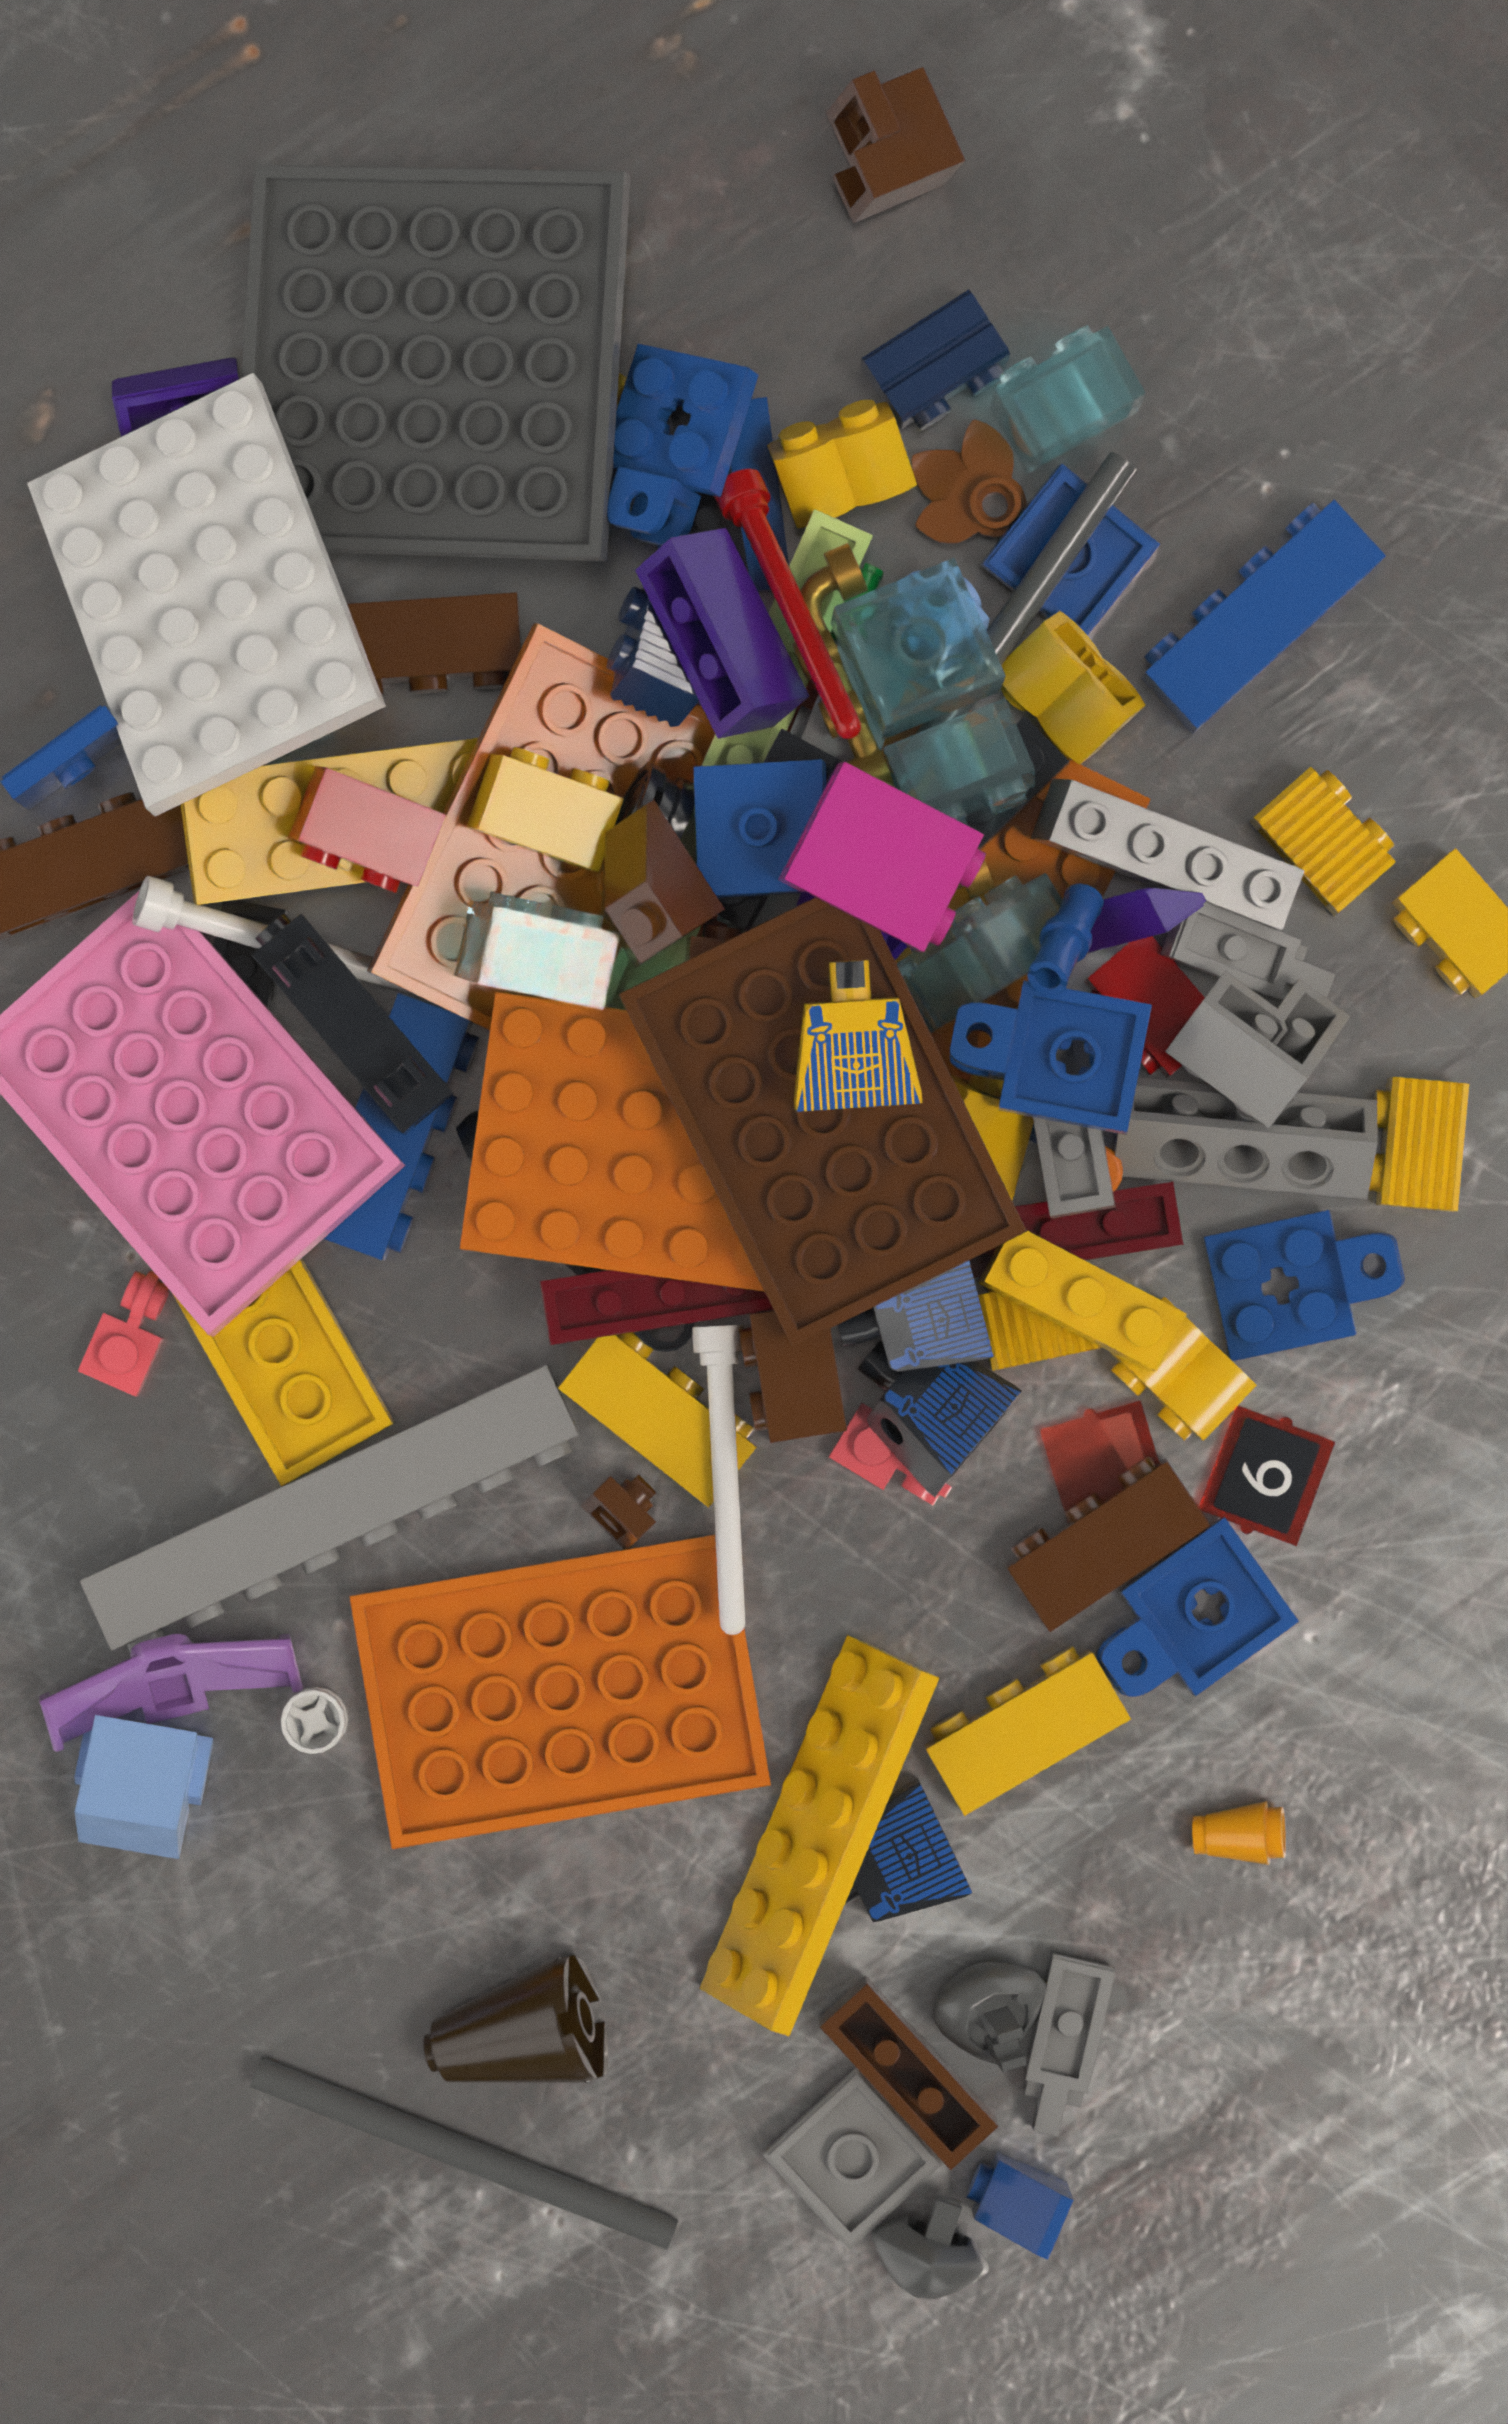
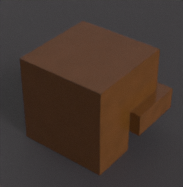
M924 67L882 84L875 70L852 79L826 112L850 165V168L834 174L832 178L853 223L943 186L966 161Z

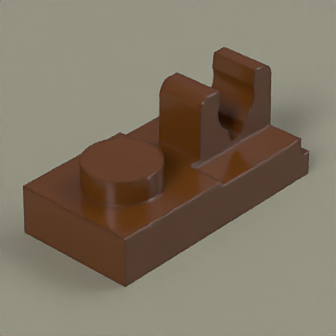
M640 1475L632 1481L625 1479L620 1485L610 1476L580 1506L622 1549H628L656 1523L647 1512L653 1507L650 1499L657 1492Z

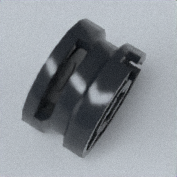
M647 762L638 771L627 789L615 826L649 802L655 800L679 839H681L695 806L694 783L682 777H678L675 781L666 777L665 769Z

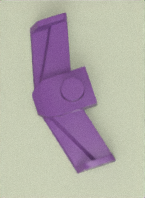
M172 1634L136 1644L131 1649L129 1659L52 1695H50V1692L42 1694L39 1697V1702L53 1750L58 1752L64 1750L65 1742L91 1731L95 1715L118 1718L142 1707L146 1723L152 1724L208 1710L209 1705L206 1691L291 1687L292 1692L302 1691L303 1685L290 1634H279V1639L192 1643L186 1635Z

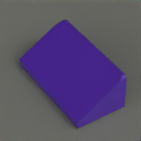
M230 357L113 380L112 400L121 437L241 379L237 359Z
M1142 888L1103 899L1102 911L1096 918L1090 931L1092 934V945L1089 953L1166 933L1201 909L1206 899L1203 893L1158 888Z

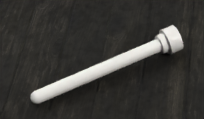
M146 876L142 883L132 919L133 925L155 932H160L162 927L173 930L176 925H180L256 949L262 946L255 938L268 926L184 900V893L174 890L173 883L151 876ZM329 944L357 979L417 996L367 972L373 959L372 956Z
M743 1325L692 1327L693 1353H700V1366L707 1365L719 1619L721 1629L729 1635L739 1634L745 1627L732 1364H739L738 1351H742L739 1329H743Z

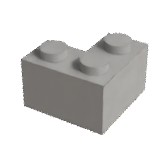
M1224 971L1165 1052L1180 1062L1187 1072L1203 1079L1233 1101L1240 1111L1253 1116L1270 1128L1307 1081L1351 1016L1301 979L1297 980L1276 1008L1230 973Z

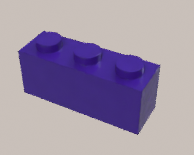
M726 528L672 537L635 569L718 739L774 727L809 697Z

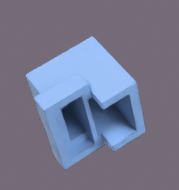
M95 1715L92 1730L83 1734L74 1775L75 1784L80 1785L75 1808L78 1842L179 1859L189 1814V1804L200 1806L202 1804L213 1750V1738L197 1735V1732Z

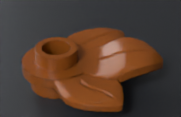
M976 419L971 421L964 435L961 452L935 449L919 452L912 456V471L917 486L922 494L931 502L919 515L915 527L927 537L939 543L958 544L977 533L991 538L1002 537L1027 505L1022 487L1012 478L1014 468L1013 450L1007 440L987 423ZM991 495L1000 496L1006 502V512L1000 517L988 516L982 507L985 498Z

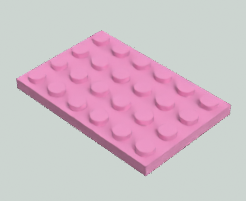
M138 891L0 1014V1094L205 1332L214 1337L406 1165L202 932L176 925L173 930L162 927L160 932L133 925V912L139 894Z

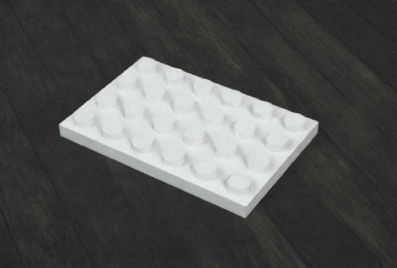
M254 373L27 483L110 712L119 723L116 728L145 808L154 816L160 815L386 707L262 382Z

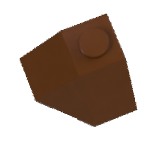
M655 800L649 802L606 832L600 914L635 968L725 910Z

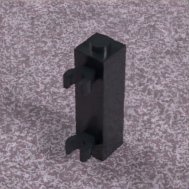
M283 914L258 934L255 939L262 947L252 954L254 959L403 1134L409 1133L455 1094L303 914L298 915L293 921L286 914Z

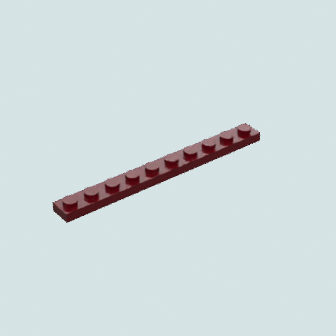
M1173 1181L1115 1190L1113 1195L1116 1207L1058 1218L1050 1217L1048 1201L1015 1206L1027 1231L1085 1261L1184 1245ZM995 1248L969 1260L973 1278L981 1277ZM613 1270L539 1282L549 1346L774 1310L764 1291Z

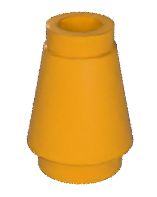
M1267 1801L1209 1813L1206 1816H1193L1192 1838L1194 1854H1207L1213 1857L1265 1865L1270 1864V1859L1285 1858L1286 1826L1283 1807H1268Z

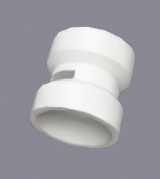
M321 1686L305 1688L294 1695L284 1707L281 1717L282 1733L288 1743L300 1752L308 1754L325 1752L335 1746L346 1732L349 1721L348 1709L342 1697L330 1688Z

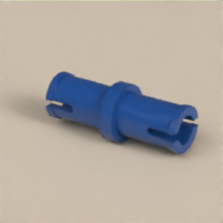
M1081 883L1071 885L1066 889L1056 915L1046 920L1039 934L1041 947L1035 960L1031 963L1027 974L1030 984L1037 991L1048 995H1056L1063 992L1068 985L1069 976L1076 962L1086 957L1092 945V934L1090 931L1096 918L1100 915L1104 904L1101 894L1095 888Z

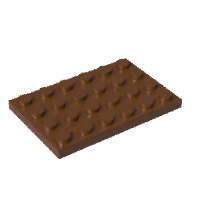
M814 897L619 993L630 1019L792 1347L1027 1232L880 930ZM869 960L871 999L899 998L921 1087L922 1103L797 1112L794 1106V1095L804 1003L832 1001L830 962Z

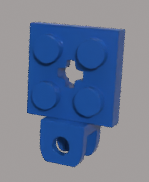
M638 343L616 411L613 473H616L608 499L607 517L609 522L616 527L629 529L631 535L639 541L660 546L672 537L688 535L701 496L695 492L717 497L722 495L759 374L749 367ZM683 406V411L691 415L690 421L687 426L679 425L674 435H669L670 426L667 425L668 419L673 411ZM636 496L632 507V511L630 512V503L632 499ZM671 512V520L669 524L662 529L669 516V513Z
M1023 980L1018 1009L987 1003H968L959 1007L950 1046L949 1060L955 1068L967 1074L1004 1081L998 1111L1127 1135L1152 1005L1067 988L1060 994L1048 995L1037 991L1029 981ZM974 1031H983L989 1035L991 1042L986 1047L976 1048L969 1044L967 1037ZM1072 1040L1084 1042V1053L1094 1056L1093 1066L1081 1067L1078 1075L1067 1074L1066 1064L1056 1061L1057 1051L1068 1050Z
M1331 1210L1204 1237L1229 1355L1232 1361L1357 1335L1351 1304L1389 1295L1399 1289L1405 1282L1398 1243L1394 1236L1386 1233H1370L1337 1241ZM1375 1253L1384 1258L1386 1270L1381 1277H1371L1365 1272L1363 1262L1368 1254ZM1275 1267H1282L1287 1277L1296 1276L1299 1281V1288L1289 1292L1290 1302L1287 1304H1278L1275 1295H1265L1263 1292L1262 1283L1271 1280V1269Z
M1221 1517L1119 1591L1137 1617H1134L1108 1636L1098 1647L1095 1657L1104 1673L1122 1695L1129 1697L1141 1696L1155 1689L1177 1673L1191 1694L1197 1696L1293 1627L1299 1620L1227 1519ZM1202 1589L1208 1595L1220 1592L1225 1599V1602L1219 1607L1222 1619L1215 1624L1206 1617L1197 1621L1193 1616L1192 1610L1198 1605L1194 1596ZM1134 1650L1140 1657V1666L1136 1672L1127 1674L1122 1667V1659L1126 1653Z

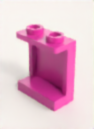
M841 762L837 764L778 880L800 892H807L905 943L906 947L916 952H924L929 942L939 946L946 936L956 915V911L947 906L958 885L961 884L968 888L979 872L986 853L977 848L984 834L846 762Z

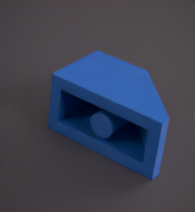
M996 2152L991 2166L980 2162L966 2195L967 2199L975 2202L972 2208L974 2220L1047 2260L1074 2201L1067 2181L1000 2152Z

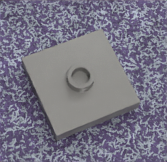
M856 2067L763 2152V2156L849 2250L944 2164Z

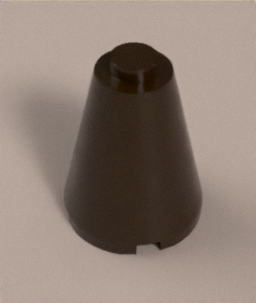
M576 1955L559 1956L434 2019L431 2023L430 2034H426L423 2038L424 2055L432 2072L439 2071L446 2082L589 2083L592 2080L603 2077L608 2067L607 2032L605 2021L594 2023L590 2003L600 2000L594 1981L585 1963Z

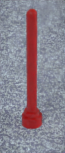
M742 469L727 475L721 497L714 496L725 519L733 521L737 527H743L837 734L844 739L855 738L861 731L860 719L766 518L769 512L770 493L758 470Z

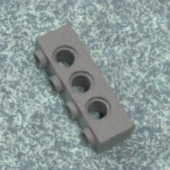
M1052 779L1030 838L1159 889L1203 893L1206 902L1275 930H1283L1305 871L1069 779Z
M1138 1077L1127 1135L1113 1133V1151H1115V1156L1122 1162L1123 1176L1367 1200L1378 1144L1377 1100L1297 1092L1273 1125L1268 1128L1253 1116L1240 1111L1233 1101L1210 1084Z

